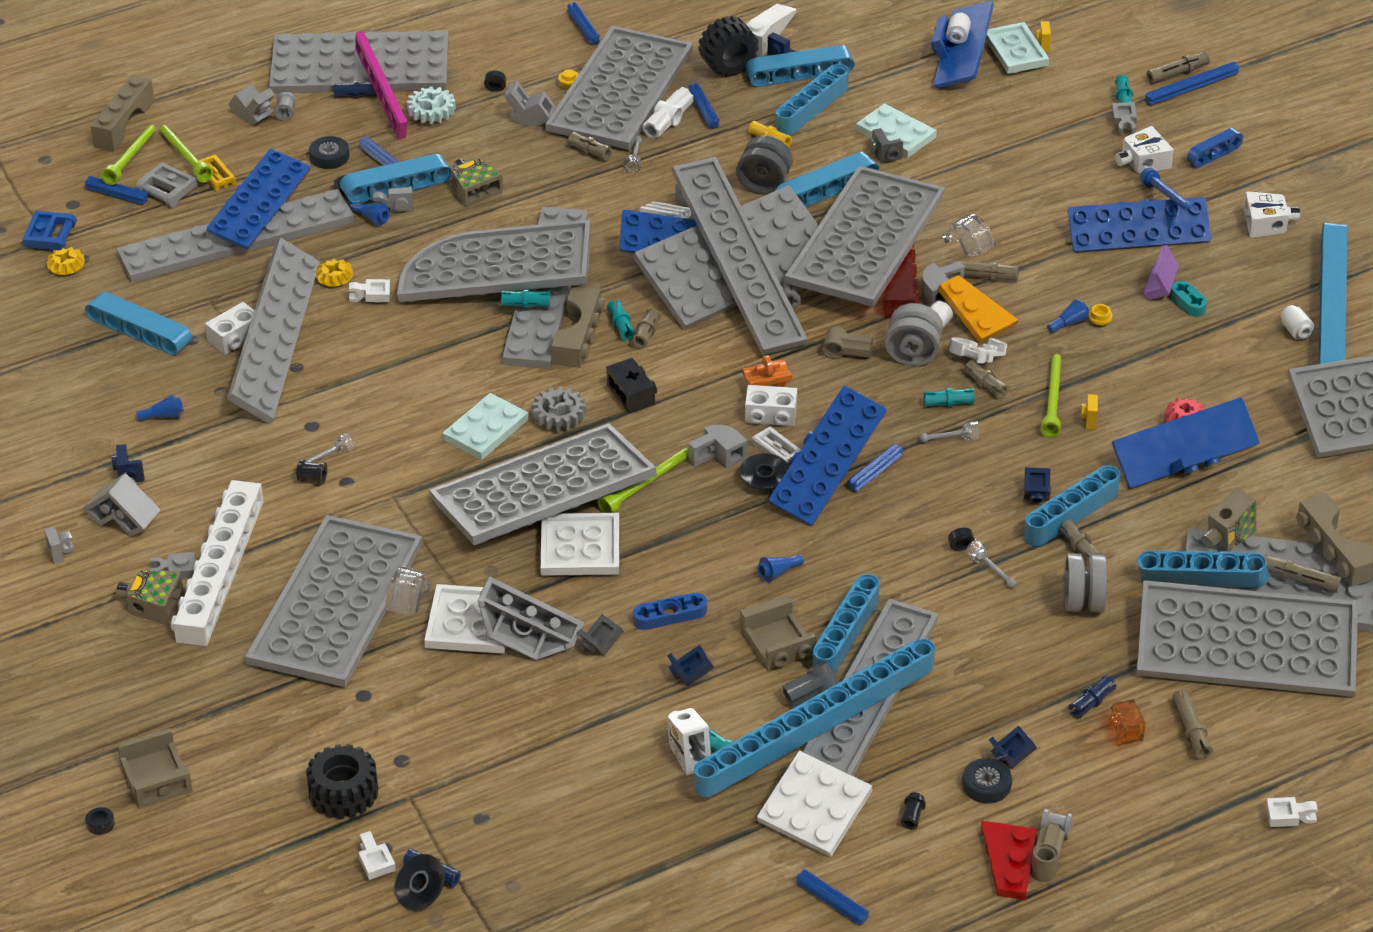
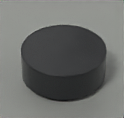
M489 71L485 75L484 86L493 92L502 91L506 87L507 78L500 71Z
M962 527L953 530L948 535V542L952 550L964 551L974 544L975 538L971 529Z
M105 807L92 809L85 818L88 831L95 835L106 834L115 825L113 812Z

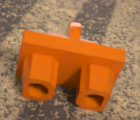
M769 355L762 357V364L743 368V376L748 385L786 387L787 381H792V373L788 370L785 360L771 361Z

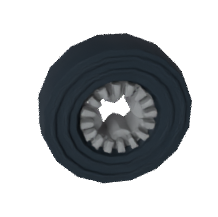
M336 136L318 138L309 146L310 161L319 168L334 169L340 167L348 161L350 156L348 143Z
M980 758L974 760L965 767L962 776L963 789L970 798L977 802L996 803L1003 800L1011 790V771L1004 763L996 759Z

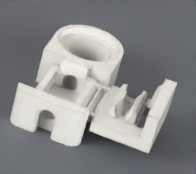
M953 337L950 340L949 351L951 353L976 360L977 363L993 362L994 356H1004L1006 354L1007 343L994 338H989L988 344L984 343L983 347H977L978 343L964 338Z

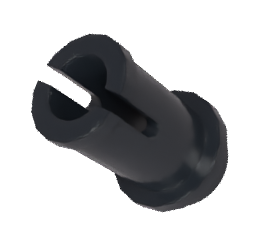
M912 792L904 799L905 809L900 822L904 828L910 830L918 827L921 811L926 807L924 796L920 793Z

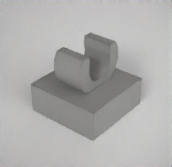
M55 527L44 529L48 550L53 563L64 562L63 553L74 551L70 531L57 535Z

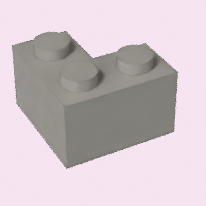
M126 473L100 488L83 507L99 526L114 519L130 537L144 530L160 511L154 501Z

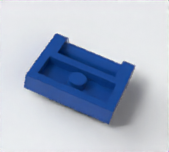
M35 211L22 239L24 247L52 249V251H59L62 247L65 249V241L71 228H74L77 218L69 213ZM57 224H62L57 238H52Z

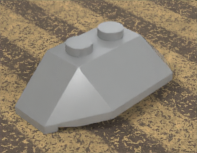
M488 576L477 600L488 638L535 661L573 647L578 638L577 632L582 629L584 624L583 621Z

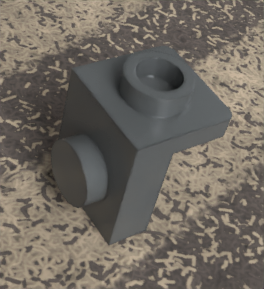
M881 128L873 129L869 145L871 152L876 154L880 163L901 160L903 156V141L901 139L889 141Z
M601 614L587 633L582 629L577 633L583 639L581 644L591 653H594L596 650L605 656L624 630Z

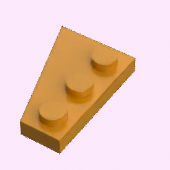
M959 275L941 283L937 289L979 344L1015 326L1019 321Z

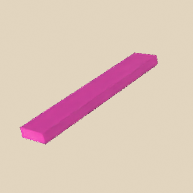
M364 31L356 32L355 51L397 138H406L407 120Z

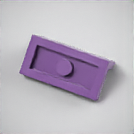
M1167 245L1161 247L1157 262L1153 265L1144 292L1148 300L1170 294L1179 265Z

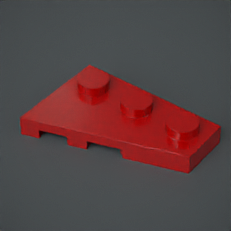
M981 820L980 828L982 835H984L986 853L989 856L997 896L1026 900L1037 828Z

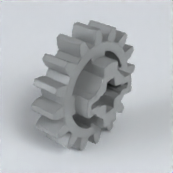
M559 386L558 390H554L550 387L548 393L541 391V397H534L535 402L532 403V413L534 420H538L539 426L546 424V429L548 430L552 427H556V431H559L560 427L569 430V425L578 426V421L584 420V415L586 414L585 398L580 397L579 391L572 393V388L563 390L562 386Z

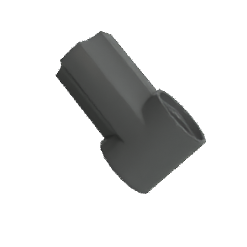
M828 661L808 669L806 674L782 685L783 694L791 707L838 684Z

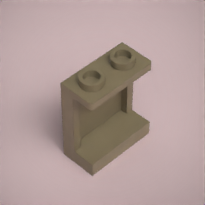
M789 595L740 610V630L767 671L813 656L816 637L813 633L807 635L794 616L793 601Z
M165 729L117 745L121 766L139 809L193 792L190 772L180 759L174 745L171 729Z

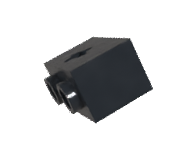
M633 357L606 366L607 386L629 414L655 405L656 384L647 377L644 368L641 365L639 366Z

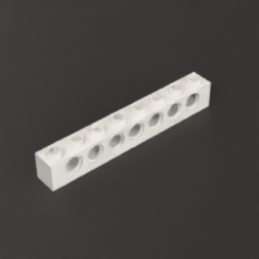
M231 480L228 490H224L222 505L216 509L214 525L209 527L207 542H204L201 547V557L195 561L194 574L192 579L189 578L187 581L186 594L180 598L179 611L177 616L174 615L171 621V630L175 632L176 643L208 645L264 502L261 483Z

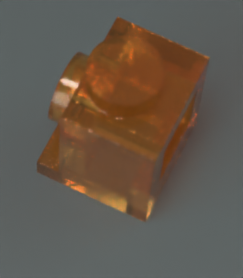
M1135 700L1113 703L1110 708L1112 715L1109 716V724L1111 730L1117 733V747L1143 741L1146 722Z

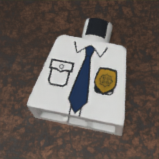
M1150 126L1125 137L1122 152L1115 154V161L1118 166L1129 164L1139 174L1145 168H1153L1156 171L1172 168L1174 149L1153 126Z
M1246 192L1244 214L1249 236L1261 237L1284 234L1287 231L1288 221L1300 220V207H1287L1285 197L1282 194Z
M692 708L673 711L667 717L669 744L687 776L694 774V766L698 761L711 755L709 726Z

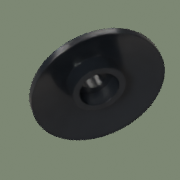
M768 453L756 454L748 457L741 464L740 477L745 484L752 488L772 490L777 487L790 466L783 458Z
M420 854L412 857L403 865L396 879L395 891L399 902L404 907L410 910H422L435 902L443 889L445 872L441 862L432 855Z

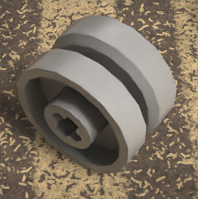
M909 303L900 306L892 314L889 330L886 335V349L890 356L908 366L928 364L936 357L943 331L942 319L936 311L922 304Z
M1067 554L1063 573V594L1066 612H1079L1083 607L1084 595L1086 596V606L1089 612H1104L1107 586L1105 554H1091L1087 560L1086 570L1081 554Z

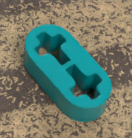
M1186 281L1173 283L1171 299L1188 315L1193 317L1203 316L1206 313L1207 299Z

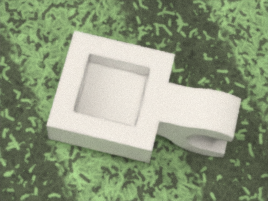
M366 279V284L349 283V292H356L349 293V301L358 302L366 297V302H390V279Z
M1295 797L1267 798L1266 807L1270 827L1299 826V819L1307 824L1317 822L1316 813H1318L1315 801L1296 803Z
M370 831L359 834L362 841L360 843L362 851L358 852L368 879L371 880L396 871L395 862L386 844L377 846Z

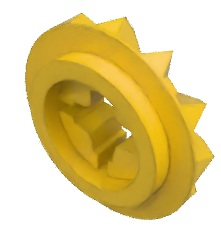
M62 247L59 251L53 250V254L47 256L46 263L47 268L52 273L68 275L79 271L84 266L85 259L80 250H74L72 247L69 249Z
M335 258L333 261L325 260L324 264H318V269L315 270L317 273L316 280L320 284L330 287L344 285L353 277L351 264L345 263L344 259L336 261Z

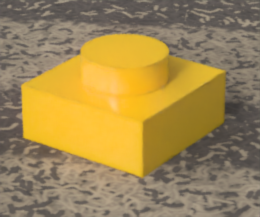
M1041 21L1040 30H1036V40L1040 43L1044 52H1049L1051 39L1050 22Z
M1088 394L1087 404H1082L1081 419H1086V429L1096 430L1098 395Z

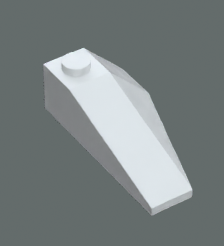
M775 4L746 23L759 42V50L756 52L757 57H763L766 54L768 35L772 32L780 35L795 15L796 8Z

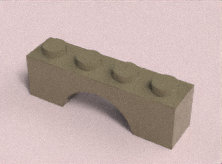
M134 75L130 76L92 123L91 131L94 148L115 152L125 139V129L131 113L135 111L145 114L155 101L152 79Z
M572 285L568 297V318L577 323L572 327L556 331L551 345L552 364L581 368L583 359L588 358L589 343H593L594 327H598L599 312H603L605 299L601 298V288Z
M1327 493L1300 501L1296 515L1299 526L1304 528L1311 537L1312 542L1318 545L1326 559L1331 561L1338 570L1339 575L1351 587L1373 580V548L1368 542L1350 541L1335 531L1338 525L1340 508Z

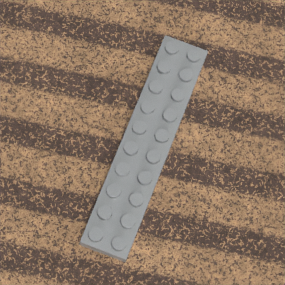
M712 157L673 166L672 174L761 354L766 355L806 345L808 338L717 158Z
M339 189L314 196H307L303 199L285 202L249 249L241 248L208 233L206 230L209 224L119 247L117 248V254L132 283L273 245L280 237L287 241L354 223V215Z
M542 207L538 225L588 220V210ZM571 285L529 290L535 292L550 291V307L529 306V308H523V306H516L502 357L503 365L551 369V345L556 331L561 329Z
M281 237L275 243L227 400L268 424L274 419L317 274L315 270L318 269V264H320V261L313 256L308 255Z
M888 599L843 680L914 640L929 639L938 622V613ZM900 690L810 740L803 753L854 776Z

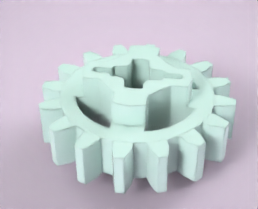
M430 86L428 89L421 88V92L414 91V96H408L407 111L409 116H413L415 121L421 119V123L429 121L430 124L436 121L441 123L442 118L449 119V115H454V110L456 109L453 94H449V90L442 91L441 87L433 90V87Z

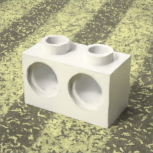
M242 302L206 322L207 342L224 355L244 345L254 310Z
M748 385L745 403V423L795 426L797 388Z

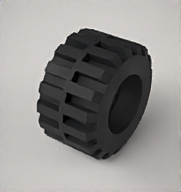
M725 16L721 20L719 18L716 19L715 23L709 24L707 26L708 29L702 32L701 35L703 37L699 39L698 43L700 45L698 50L701 57L719 76L725 75V77H730L732 74L735 76L740 71H745L746 63L750 59L757 57L756 52L759 50V42L756 35L742 19L735 16L730 18Z
M338 744L334 748H324V752H317L314 755L315 759H310L309 767L306 768L309 799L312 806L317 807L319 813H326V816L331 818L338 816V819H344V816L355 817L358 812L361 814L366 812V807H372L374 799H377L378 780L376 763L369 752H364L361 747L353 748V745L350 744L346 746Z

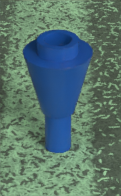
M352 203L350 206L351 211L361 213L377 226H382L389 219V208L384 203L364 205Z
M1074 299L1060 314L1058 319L1047 325L1048 330L1054 333L1063 326L1087 320L1089 313L1087 305L1083 301Z
M172 394L154 404L151 408L137 411L136 414L139 421L152 417L180 418V412H184L180 397L176 398Z
M800 554L789 558L762 557L757 566L758 574L766 582H771L791 567L802 565L804 559Z

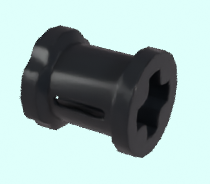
M300 459L296 470L297 481L313 480L323 485L327 478V463H308L305 459Z

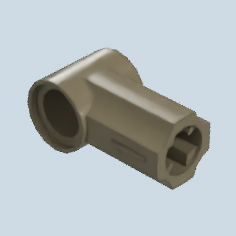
M831 327L827 330L822 350L827 357L832 359L840 358L843 354L870 358L873 338L847 334L841 327Z
M1049 823L1047 826L1041 827L1037 845L1033 850L1031 874L1036 880L1047 882L1056 876L1057 864L1065 838V831L1061 830L1059 825Z

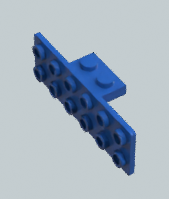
M992 0L953 10L952 16L956 13H964L970 19L971 26L968 38L964 43L955 44L950 42L946 37L949 19L947 15L938 18L937 25L934 28L935 33L931 40L932 49L934 52H937L940 59L934 81L935 88L949 87L960 82H970L976 78L994 7Z
M269 149L210 222L206 231L241 248L249 249L308 174L310 165L274 149Z
M1185 198L1191 203V208L1188 211L1183 210L1170 199L1142 200L1139 202L1123 201L1114 204L1069 207L1067 212L1073 252L1210 242L1212 238L1206 198Z
M623 209L621 213L619 251L634 254L641 249L692 228L697 223L695 219Z
M843 386L814 431H809L803 441L804 446L801 451L797 450L790 461L791 466L770 496L769 503L807 525L813 526L886 414L887 409L853 389Z
M1242 397L1112 441L1113 449L1128 488H1133L1182 470L1185 474L1198 470V465L1205 463L1206 467L1221 462L1220 457L1259 444L1258 436Z

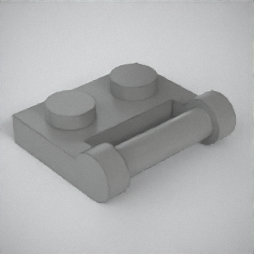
M160 163L138 180L135 188L146 191L149 195L164 201L166 205L174 208L177 206L179 199L197 186V178L165 163ZM152 184H155V185H157V186H159V187H162V188H164V189L170 191V193H167V192H165V191H162V190H160V189H158V188L152 186Z

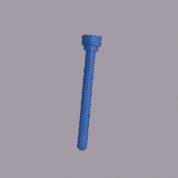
M1145 168L1140 173V181L1146 187H1155L1183 210H1190L1191 203L1161 181L1160 174L1155 169Z

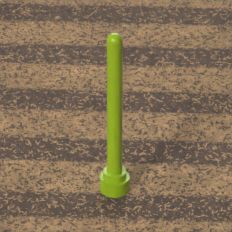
M149 125L115 164L107 165L101 172V178L106 184L114 185L120 180L122 176L121 170L154 134L156 129L153 125Z
M162 125L160 132L193 167L195 178L203 183L209 181L213 176V169L206 162H199L169 127Z
M1059 354L1052 356L1047 416L1041 421L1040 430L1046 437H1056L1061 431V421L1057 417L1062 360Z
M682 449L656 467L657 476L649 478L645 482L628 486L616 494H607L598 499V507L601 512H617L621 502L689 458V449Z

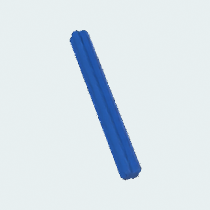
M1230 62L1147 92L1145 94V101L1149 105H1153L1239 73V65L1236 62Z

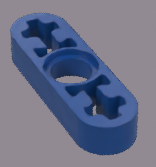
M1229 128L1193 146L1188 152L1187 160L1195 167L1200 168L1238 149L1243 142V134L1234 128Z
M689 593L640 604L633 610V624L638 629L649 630L701 618L707 613V598L701 593ZM672 608L675 609L677 612L673 614H667L663 611L665 609Z

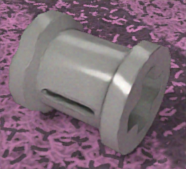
M281 92L276 99L277 105L274 109V115L279 120L288 121L294 115L296 97L290 92Z
M785 279L781 280L780 285L786 297H789V302L794 309L801 303L800 295H798L800 287L792 285L790 291V284L785 283Z
M1045 808L1041 827L1047 826L1049 823L1059 825L1060 829L1065 831V838L1068 839L1073 814L1062 815L1052 813L1050 809Z

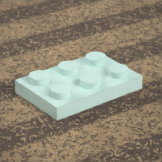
M1025 22L988 29L985 40L1008 74L1049 66V57Z
M885 103L856 123V131L871 139L872 130L878 128L882 129L889 141L901 139L903 141V156L907 158L935 139L937 135V130Z
M489 393L443 432V440L482 460L529 420V412Z

